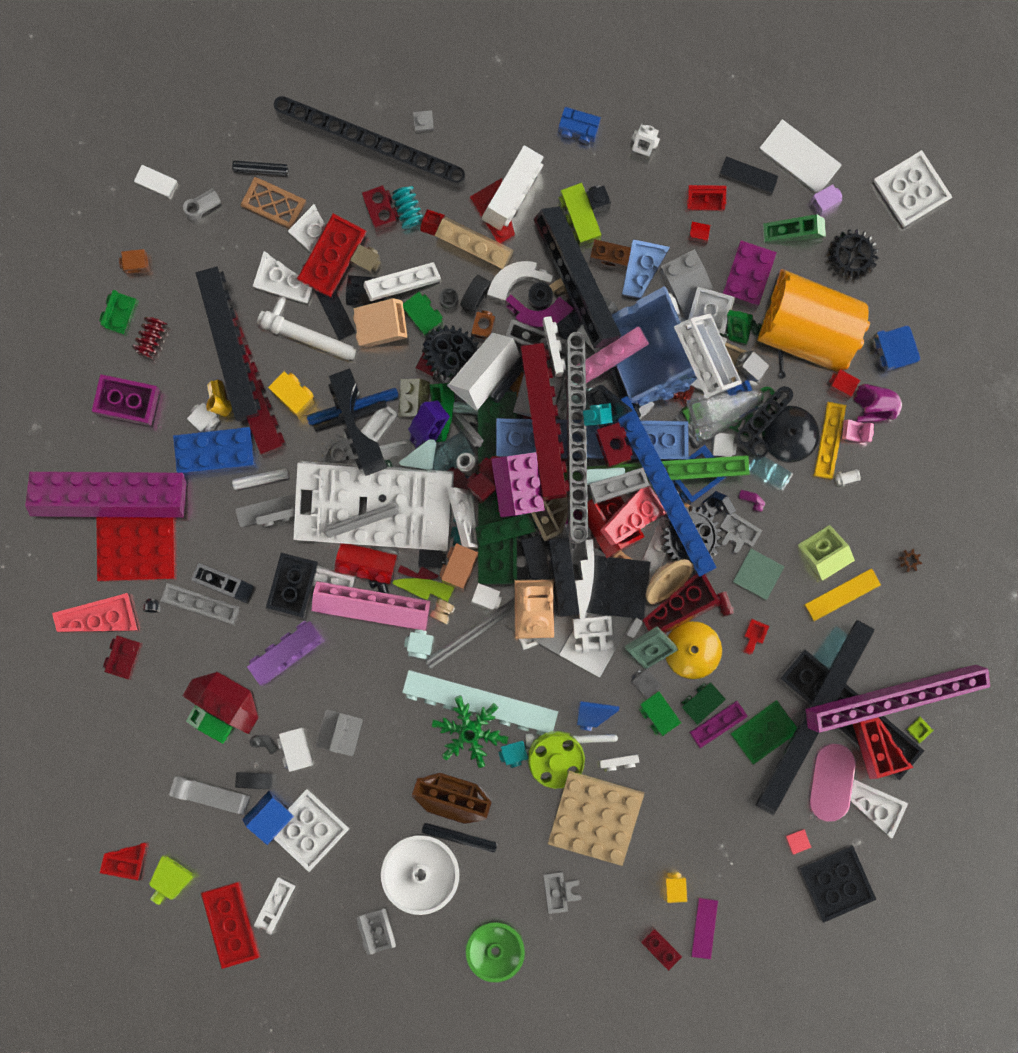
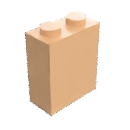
M392 298L353 308V320L356 324V339L359 346L372 347L408 338L402 300Z

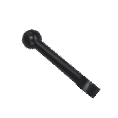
M779 350L780 372L778 377L784 379L786 373L783 366V351Z

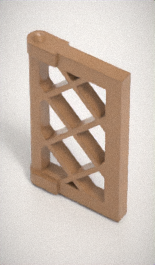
M254 177L241 202V207L290 229L296 223L306 200ZM257 185L267 189L258 194L255 191ZM270 192H275L284 196V198L273 201ZM269 193L272 202L261 206L258 196ZM256 198L259 207L248 204L250 199ZM290 199L297 202V207L290 209L287 200ZM286 201L289 210L278 214L275 204ZM273 205L276 215H272L262 209ZM288 213L291 214L289 222L279 218Z

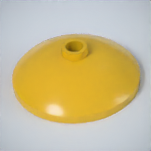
M692 621L670 632L668 637L677 646L678 650L665 659L669 667L677 675L687 679H700L711 674L717 668L722 656V645L718 635L711 627L701 622ZM692 646H696L698 648L697 653L691 652Z

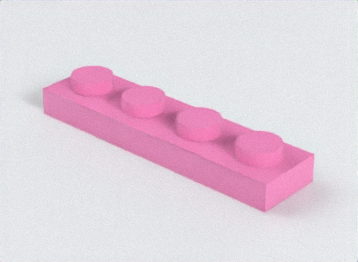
M639 326L585 360L586 383L649 344Z

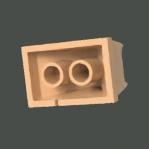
M553 579L514 580L516 639L554 638Z

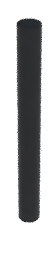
M383 400L354 410V419L388 407L386 401ZM337 416L314 424L313 427L315 432L342 422L340 417Z

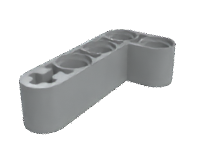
M174 776L169 796L190 800L245 815L250 798L249 795L180 776Z

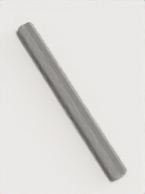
M514 598L425 660L428 667L433 668L509 615L514 607Z

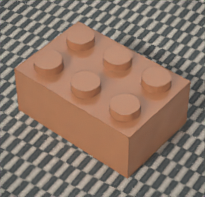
M456 543L455 547L451 546L447 555L449 562L447 566L443 565L439 575L442 583L464 593L477 562L478 552Z

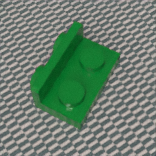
M113 290L107 296V307L105 312L102 311L100 315V325L104 329L125 336L138 300Z

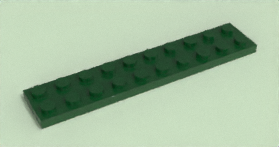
M506 392L498 403L490 399L491 396H489L478 409V434L483 439L482 446L478 447V470L481 468L479 464L486 457L490 459L492 456H496V419H517V413H513L517 392ZM496 491L482 504L478 501V527L517 517V515L500 517ZM517 537L481 547L478 543V583L514 584V580H517Z

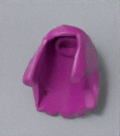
M869 384L858 386L857 396L854 397V401L861 405L864 415L857 416L856 422L894 420L900 415L902 402L896 392Z

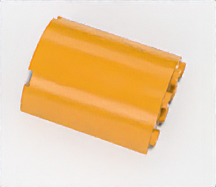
M781 269L771 297V305L766 312L757 341L835 372H838L840 369L847 370L857 350L862 348L864 333L870 326L868 321V305L851 296Z

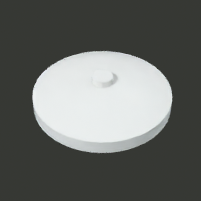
M425 835L411 836L395 844L386 855L381 869V882L388 899L400 910L415 915L430 914L443 908L454 896L459 883V866L453 852L440 840Z

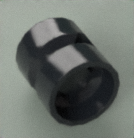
M543 282L532 285L528 293L529 306L535 311H542L551 306L553 299L552 288Z

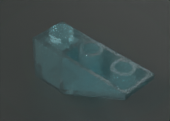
M462 431L446 440L435 450L432 470L447 471L457 466L456 461L461 454L470 453L475 455Z

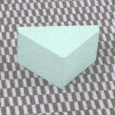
M427 440L399 462L400 465L432 470L436 448L435 440Z

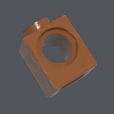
M144 249L121 251L122 257L119 258L120 269H123L126 274L149 272L147 252Z
M485 310L476 313L471 336L486 340L491 335L495 323L493 313ZM481 321H487L489 326L486 329H481L478 324Z

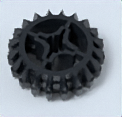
M848 229L847 235L842 231L840 237L836 235L834 237L835 242L831 241L829 244L832 248L827 251V253L831 254L827 259L833 261L830 264L831 268L836 266L835 274L839 271L842 272L841 278L845 274H847L848 280H851L852 275L855 280H858L859 276L865 278L866 272L871 274L872 268L876 267L877 264L874 261H878L879 257L874 254H877L879 249H873L876 246V242L870 243L872 236L865 238L866 232L863 231L859 235L858 229L855 230L854 234L851 229ZM848 241L856 242L852 247L841 245ZM861 245L865 248L867 257L861 252ZM855 248H857L855 251V257L850 261L851 252L854 251ZM839 252L845 257V264L840 260ZM853 263L865 264L860 268H850Z

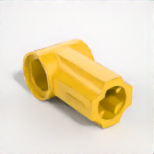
M219 379L210 381L207 384L209 399L206 408L210 412L226 417L229 415L232 406L230 400L226 398L223 381Z

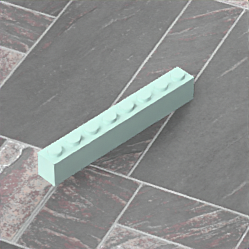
M410 670L408 671L402 692L406 694L405 698L416 701L418 697L423 698L426 704L435 706L436 702L444 704L443 708L454 711L453 707H458L454 698L461 695L464 705L470 704L468 713L472 712L470 716H473V713L481 714L482 707H485L487 710L495 703L499 708L492 716H495V719H499V724L510 726L511 723L517 724V729L528 732L529 728L537 730L536 734L539 735L554 730L558 711Z

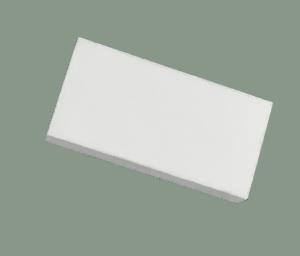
M141 165L134 180L136 184L167 198L170 197L177 183L175 179L144 165Z
M389 406L376 411L361 432L371 440L378 442L398 416V413Z

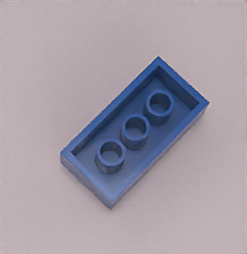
M250 427L173 435L177 473H184V476L256 468L253 433Z

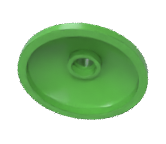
M498 922L484 924L472 933L467 942L466 959L468 965L476 976L485 981L502 982L510 979L520 970L524 961L525 949L523 941L516 930L509 925ZM494 947L499 949V953L496 955L491 952Z

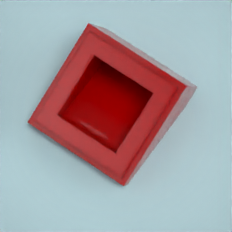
M427 209L420 231L435 236L445 215Z
M692 221L688 240L707 244L711 225Z

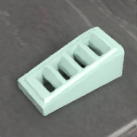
M587 469V486L624 474L625 469Z

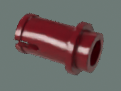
M727 591L716 594L720 600V614L723 617L734 614V607L731 606Z

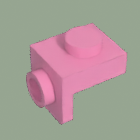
M844 420L842 439L857 443L871 442L874 434V424Z

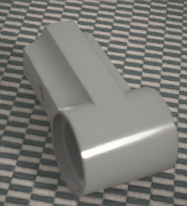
M213 188L194 199L186 200L183 204V210L189 220L195 221L203 213L221 204V201ZM190 207L197 208L194 213H189L188 209Z

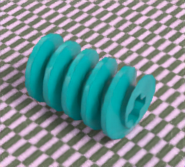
M413 186L402 187L392 192V199L396 201L394 205L398 208L397 213L401 215L399 220L403 222L401 225L403 229L413 228L422 223L419 220L423 218V215H417L421 208L414 207L419 202L418 200L412 201L416 193L410 194V191L414 189Z

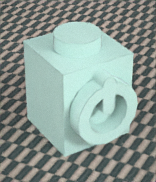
M415 629V633L410 632V636H406L404 647H407L408 656L426 659L427 655L431 656L434 636L426 635L427 631Z

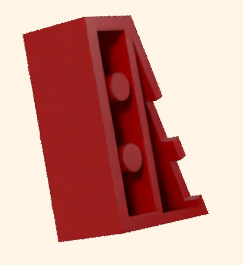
M879 717L853 724L870 779H879L913 768L911 763L902 754L900 747H897L891 738V734Z

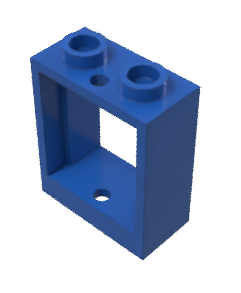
M706 445L689 456V459H696L698 456H701L702 459L715 458ZM717 477L693 496L681 480H672V482L680 491V498L685 503L688 502L691 505L726 477Z

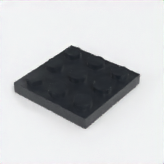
M594 555V578L586 613L644 619L647 601L646 589L649 584L651 562Z
M853 845L799 868L822 923L877 900Z

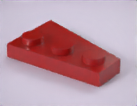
M502 178L470 196V200L481 218L503 182ZM512 220L507 227L503 225L501 230L484 221L495 241L503 244L515 237Z

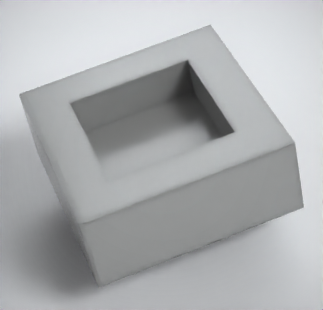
M432 110L413 112L415 133L434 131Z

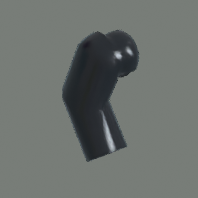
M368 579L371 588L377 586L379 592L389 594L386 583Z

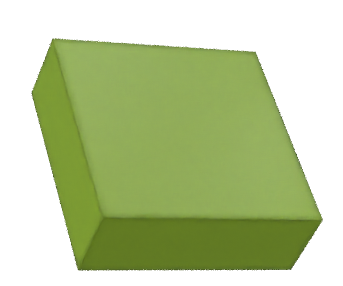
M920 716L905 729L918 744L934 731Z

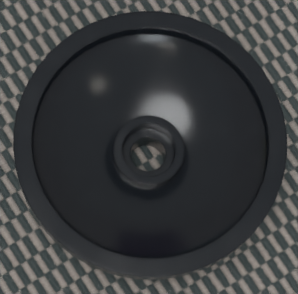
M786 406L762 431V440L767 443L769 453L774 458L788 463L799 462L807 458L815 450L819 441V428L816 420L808 411L797 406ZM794 429L796 434L790 435L789 430Z

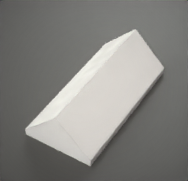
M491 333L447 386L477 411L518 358L521 357L514 339Z

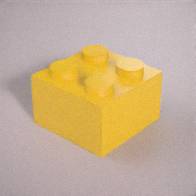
M284 371L268 388L288 410L300 419L315 404L314 396L305 385L303 387L300 386L301 383L291 372L287 374Z

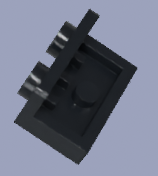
M348 275L346 304L365 306L384 301V298L370 301L364 288L365 281L379 277Z

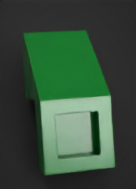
M197 705L194 706L186 720L191 726L224 744L233 728L228 723L211 715Z

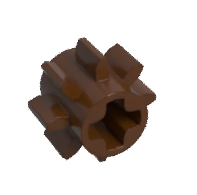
M911 549L909 554L906 550L902 551L904 556L897 558L901 560L899 568H906V573L910 571V568L914 572L917 571L916 565L922 564L918 558L921 554L916 555L914 549ZM909 557H911V560L914 561V563L910 565L909 562L906 561V559Z

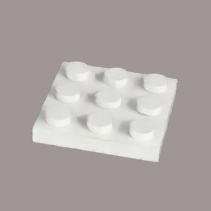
M922 150L873 180L903 228L952 198Z
M306 789L289 807L288 810L294 817L274 837V840L310 872L350 828L313 793Z

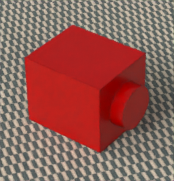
M840 369L837 374H832L829 383H831L829 389L849 400L860 380Z

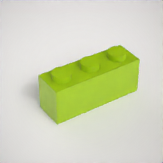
M579 183L561 190L558 200L561 207L566 209L567 214H565L568 225H572L573 235L579 247L594 242V239L601 240L602 234L583 184Z

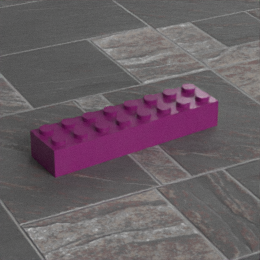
M29 472L25 507L30 516L184 518L187 483L184 473Z

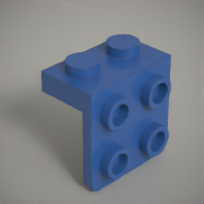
M909 326L888 332L882 330L873 336V345L878 351L879 363L883 367L884 372L907 366L920 360V355Z

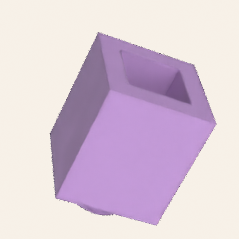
M832 184L814 194L811 202L821 216L840 205L842 194Z

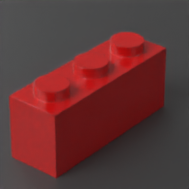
M341 543L336 556L334 571L391 584L397 555L353 544Z

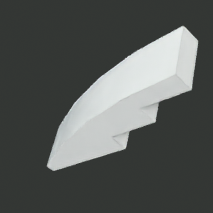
M586 538L582 542L584 559H577L579 579H575L579 608V614L576 616L579 619L585 618L594 578L593 539Z

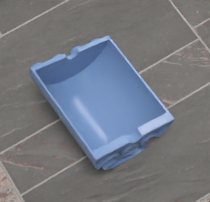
M665 286L636 301L635 305L625 307L612 314L621 337L639 326L649 342L647 346L616 365L631 403L639 404V406H644L649 402L660 399L669 400L674 397L673 394L690 389V385L697 379L675 331L674 326L681 322Z

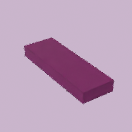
M735 701L690 731L689 734L700 749L748 716L739 702Z
M698 898L691 957L711 960L718 900Z

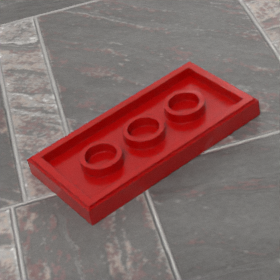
M333 213L297 277V281L331 298L367 231Z
M236 882L202 892L201 896L221 969L260 958L240 883Z

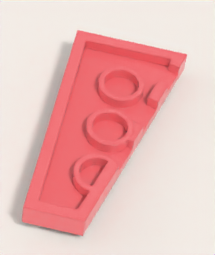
M649 486L635 491L600 531L608 542L614 545L632 535L635 531L642 529L650 522L655 521L658 517L665 515L666 512L658 496Z
M128 593L52 613L57 632L138 631Z

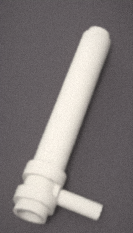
M279 296L272 312L261 311L258 316L256 325H259L264 330L269 329L271 333L276 335L282 334L348 361L349 359L353 360L357 350L354 349V346L287 321L284 317L280 316L279 314L286 300L283 296Z

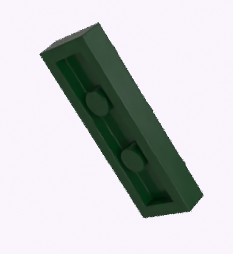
M528 513L475 527V532L481 547L534 533L536 529L532 515Z

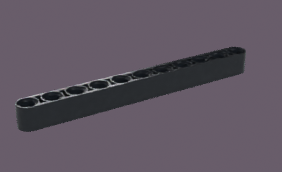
M279 96L274 100L275 112L283 119L452 187L458 188L465 183V171L457 165L285 96ZM281 104L288 105L285 110L278 109ZM298 111L305 112L304 116L297 117L295 115ZM315 118H321L322 122L320 124H314L313 120ZM333 125L340 126L337 131H331L330 128ZM350 132L357 133L355 138H349L347 135ZM367 139L375 141L372 145L365 144ZM385 146L392 147L390 152L382 151ZM402 153L410 155L407 159L400 158ZM419 160H425L427 164L425 166H419L417 165V162ZM437 167L444 168V172L440 174L436 173L434 170ZM460 174L462 178L456 181L452 179V176Z
M858 619L855 621L808 708L837 701L871 639L874 628ZM806 712L755 805L772 816L779 808L819 734L808 728Z

